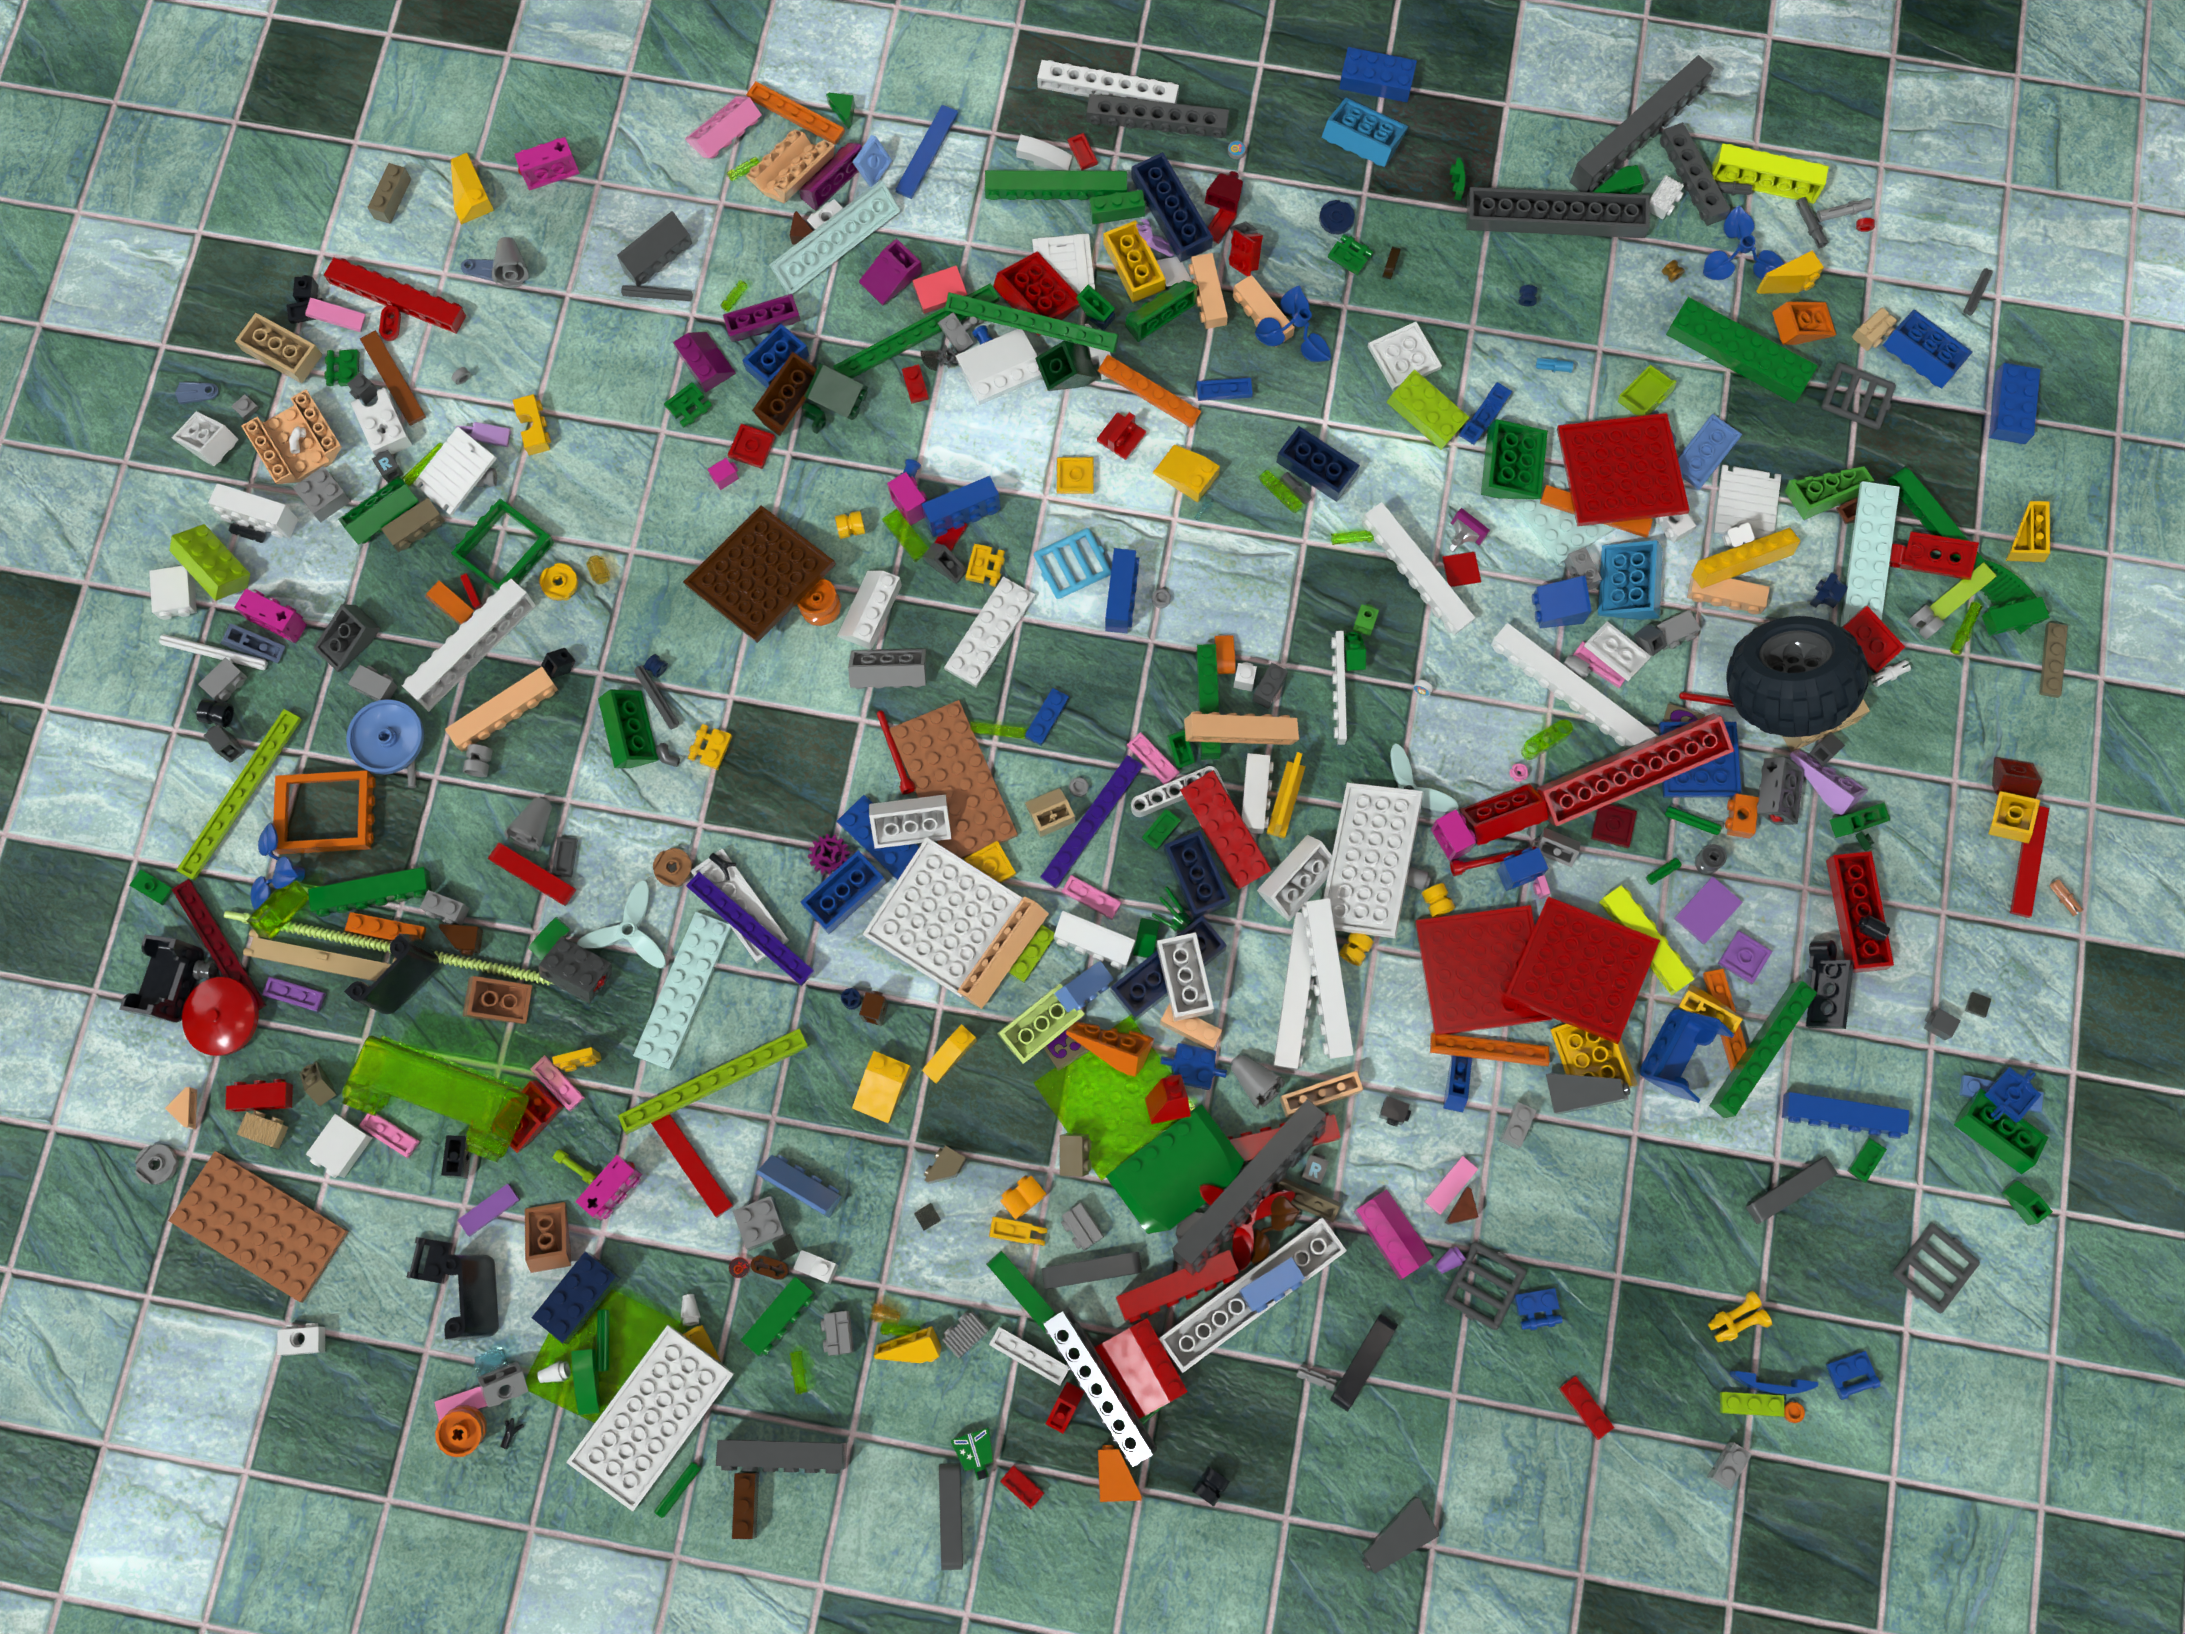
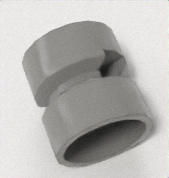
M1927 604L1908 620L1914 629H1919V634L1925 640L1945 625L1938 616H1933L1934 611Z
M468 745L466 752L468 759L464 761L462 771L471 776L487 777L490 767L487 762L491 761L493 750L482 745Z

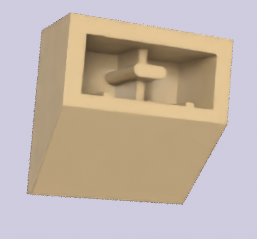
M1060 788L1025 802L1040 837L1075 823L1074 813Z

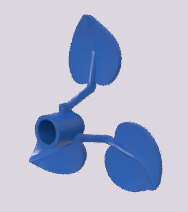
M1739 205L1729 213L1723 227L1724 233L1728 238L1737 237L1740 240L1737 250L1730 258L1723 251L1710 253L1705 260L1703 274L1712 280H1724L1730 277L1735 270V265L1731 260L1739 252L1749 253L1752 251L1753 258L1757 261L1753 265V271L1762 280L1766 273L1784 265V263L1776 253L1769 250L1761 251L1757 257L1756 247H1754L1755 238L1751 235L1754 230L1753 219Z
M1300 285L1287 291L1280 302L1282 311L1285 314H1292L1293 319L1281 328L1280 323L1276 319L1264 318L1257 325L1255 335L1265 345L1279 346L1285 340V335L1282 331H1285L1292 324L1296 327L1304 326L1303 339L1305 341L1301 344L1303 356L1312 362L1329 361L1331 353L1324 339L1315 333L1310 334L1307 338L1308 326L1310 325L1308 321L1312 314Z
M271 822L264 828L259 837L258 850L262 856L269 855L276 859L277 863L273 879L266 881L264 876H260L252 885L250 896L255 910L263 908L269 901L271 894L270 883H273L276 889H281L293 881L301 882L305 876L303 867L293 866L288 857L283 856L280 858L273 854V851L277 848L278 836L275 826Z

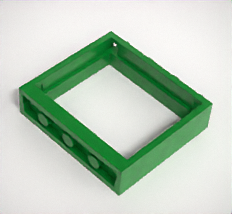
M499 499L494 505H491L490 510L484 516L479 518L475 527L466 533L465 538L455 545L456 548L451 554L456 561L493 589L499 591L500 586L510 579L519 584L551 548L554 541L550 535L502 499ZM506 513L539 539L498 584L467 561L465 557Z

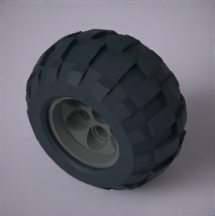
M1784 617L1756 627L1737 643L1727 667V691L1739 715L1751 725L1760 728L1761 731L1783 737L1813 736L1838 727L1858 709L1868 687V663L1861 645L1858 646L1856 638L1843 627H1839L1831 621L1815 617Z

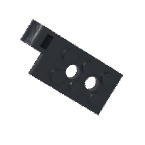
M1813 940L1809 945V968L1813 969L1810 987L1817 994L1808 1006L1806 1027L1846 1029L1854 962L1851 960H1836L1837 947L1833 940ZM1830 985H1833V992L1827 994V988ZM1828 1004H1831L1832 1008L1830 1012L1825 1013V1007Z

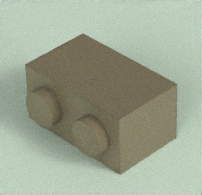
M1065 1133L1060 1135V1176L1083 1177L1089 1174L1092 1166L1089 1159V1151L1091 1150L1089 1134Z

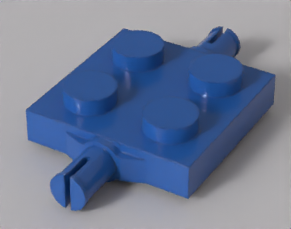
M1178 1043L1173 1058L1161 1056L1160 1064L1171 1066L1172 1075H1182L1184 1085L1210 1090L1214 1076L1226 1078L1227 1070L1216 1068L1215 1058L1217 1051Z
M2008 1067L1985 1093V1096L1997 1107L1991 1113L1994 1119L1998 1120L2005 1113L2017 1123L2042 1095L2030 1083L2031 1079L2036 1075L2033 1070L2029 1069L2022 1076L2011 1067Z

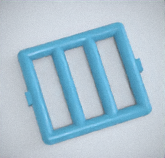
M1085 528L1034 552V558L1042 571L1041 576L1044 581L1048 582L1056 599H1061L1111 575V568L1103 555L1104 550L1102 546L1098 545L1089 528ZM1084 537L1088 540L1103 571L1094 575L1076 543L1077 540ZM1068 544L1070 545L1086 579L1076 582L1059 550L1060 548ZM1053 552L1070 585L1062 590L1059 589L1043 559V556Z

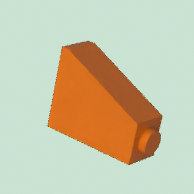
M440 580L425 595V598L459 625L467 622L473 616L474 610Z
M1102 1445V1450H1098L1100 1502L1142 1501L1141 1494L1119 1449H1115L1114 1445Z

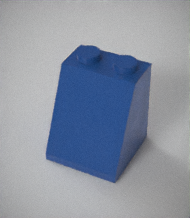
M1586 576L1539 586L1534 594H1532V603L1536 605L1535 621L1539 623V628L1584 624L1592 611Z

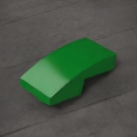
M1457 158L1456 164L1451 166L1449 175H1453L1451 182L1454 183L1453 192H1456L1454 199L1461 201L1465 187V170L1461 158Z
M555 917L534 939L528 949L540 960H543L561 936L565 938L571 929L558 917Z

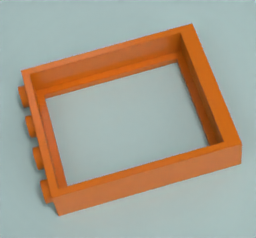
M368 771L275 776L273 824L277 832L278 844L274 851L278 854L371 849V843L374 842L372 825L375 822V818L372 813V806L375 805V797L373 795V788L376 785L375 777ZM359 780L357 838L287 841L289 784Z

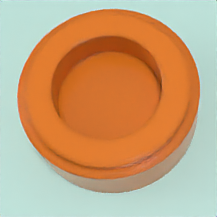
M1788 1402L1784 1405V1418L1790 1423H1798L1803 1420L1805 1410L1798 1402Z

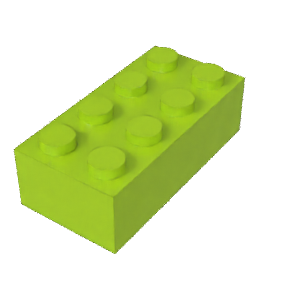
M1415 369L1386 402L1440 450L1470 418Z
M205 524L171 536L169 551L215 601L248 588L249 571Z

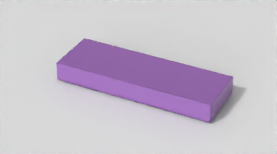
M269 977L262 995L319 1012L326 994Z
M506 1184L459 1218L458 1222L470 1237L519 1202L520 1199L511 1185Z

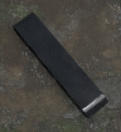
M1381 1313L1379 1314L1330 1399L1331 1402L1345 1411H1349L1398 1326L1397 1323Z

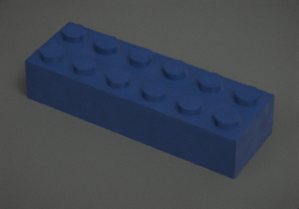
M1162 152L1132 166L1131 178L1137 189L1142 190L1145 203L1180 263L1211 249L1213 236L1165 154Z
M1201 916L1176 936L1196 932L1205 967L1223 953L1227 945L1207 920ZM1158 950L1110 987V992L1134 1022L1168 996Z

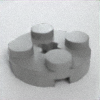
M159 1144L143 1148L135 1160V1163H137L135 1170L137 1177L144 1183L162 1185L170 1180L179 1166V1160L176 1158L174 1151L165 1145ZM160 1160L159 1168L153 1170L154 1164L152 1162Z

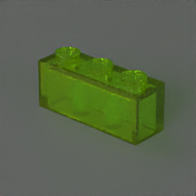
M293 881L284 888L276 889L246 921L260 937L272 939L279 934L280 929L286 923L293 919L296 912L306 905L309 895L298 881Z

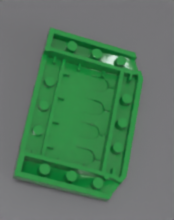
M1202 1104L1190 1111L1191 1117L1181 1118L1106 1176L1147 1234L1173 1229L1207 1203L1201 1196L1200 1185L1211 1184L1225 1189L1238 1176L1244 1163V1159Z

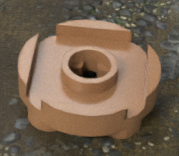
M670 848V850L660 852L654 859L653 870L655 877L665 886L680 887L692 874L693 863L689 856L681 849ZM676 863L677 870L669 872L668 866Z

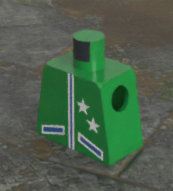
M989 1427L951 1440V1444L965 1471L974 1469L977 1481L989 1477L986 1464L994 1462Z

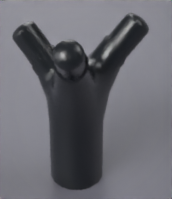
M712 853L709 859L720 867L726 880H730L727 868L736 866V863L727 862L715 853Z
M514 1418L510 1419V1423L508 1420L505 1421L506 1432L500 1445L504 1449H508L514 1434L524 1428L523 1424L514 1427Z

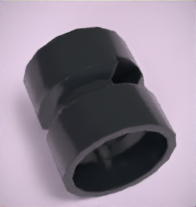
M204 698L197 707L196 717L199 722L214 723L216 726L220 725L227 728L232 722L234 708L232 704Z
M1207 1466L1202 1474L1203 1480L1197 1482L1192 1492L1212 1506H1215L1220 1498L1219 1492H1224L1230 1481Z

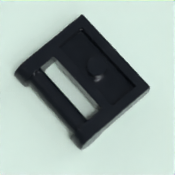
M416 1237L415 1243L417 1244L410 1272H407L406 1278L444 1284L446 1274L442 1271L440 1256L451 1255L453 1243ZM428 1245L430 1247L424 1272L420 1274L418 1271L424 1246Z

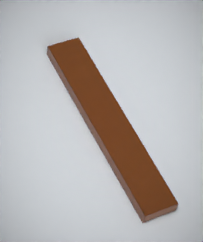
M375 330L360 338L408 424L411 426L426 418L377 331Z

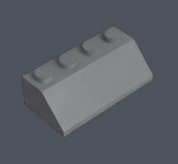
M926 649L851 651L848 666L850 688L863 689L865 687L883 688L890 686L894 688H901L903 686L917 688L926 686Z

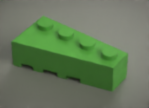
M1865 466L1842 470L1840 473L1835 474L1825 473L1819 477L1809 476L1803 480H1789L1785 493L1802 519L1806 520L1858 497L1860 483L1862 481L1874 483V479Z

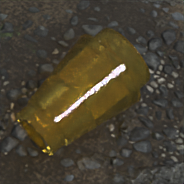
M880 1302L879 1304L874 1303L870 1319L878 1323L898 1324L901 1312Z

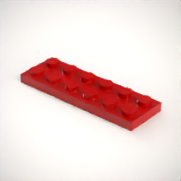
M1214 770L1180 789L1238 890L1272 871Z

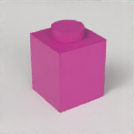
M727 458L707 469L710 477L720 490L739 479L736 473L739 471L733 461L730 463Z

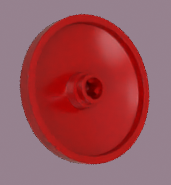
M215 977L200 983L188 996L182 1012V1026L189 1043L196 1050L212 1056H226L242 1049L254 1035L259 1019L258 1004L253 992L241 981L227 977Z

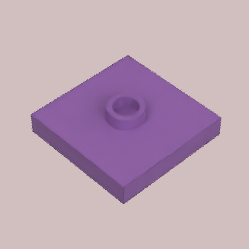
M1738 930L1718 961V964L1752 985L1773 951Z

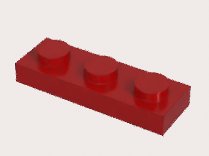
M1573 1376L1558 1388L1597 1440L1615 1428L1576 1376Z

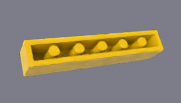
M1787 528L1699 560L1691 576L1702 589L1792 556L1801 540L1791 528Z

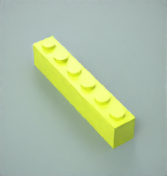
M1620 885L1599 901L1615 923L1660 940L1650 964V969L1671 996L1694 980L1691 969L1688 966H1684L1680 961V955L1670 948L1666 937L1659 934L1655 923L1645 916L1642 906L1634 902L1632 894L1627 888Z

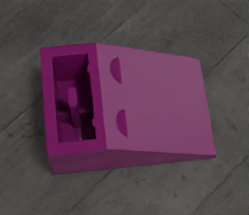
M896 238L882 250L859 280V283L884 306L922 273L921 261Z

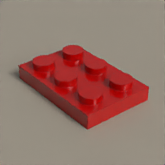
M1864 606L1842 626L1856 638L1858 646L1861 645L1868 666L1874 673H1878L1905 648L1868 606Z

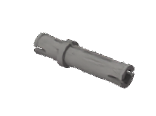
M1870 198L1860 201H1849L1845 205L1817 211L1816 218L1818 222L1849 214L1856 215L1857 212L1872 209V201Z

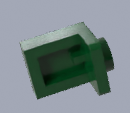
M805 402L802 406L803 415L814 421L812 428L813 432L817 434L826 425L825 414L815 404L810 405Z

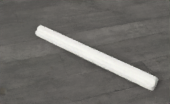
M162 634L159 639V643L164 646L220 660L226 657L232 663L260 670H266L268 665L265 659Z

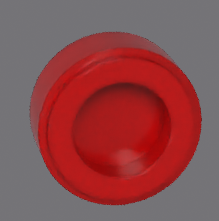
M1861 218L1856 221V229L1858 231L1868 232L1875 228V220L1872 218Z

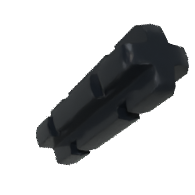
M235 523L230 524L229 532L231 534L263 543L266 535L261 531H255Z

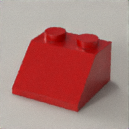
M1171 1075L1161 1078L1145 1097L1151 1124L1191 1117L1182 1075Z

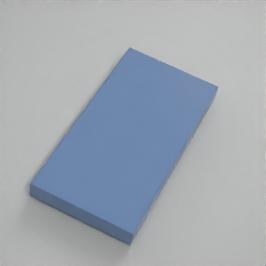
M1712 414L1678 456L1682 478L1700 490L1743 434Z

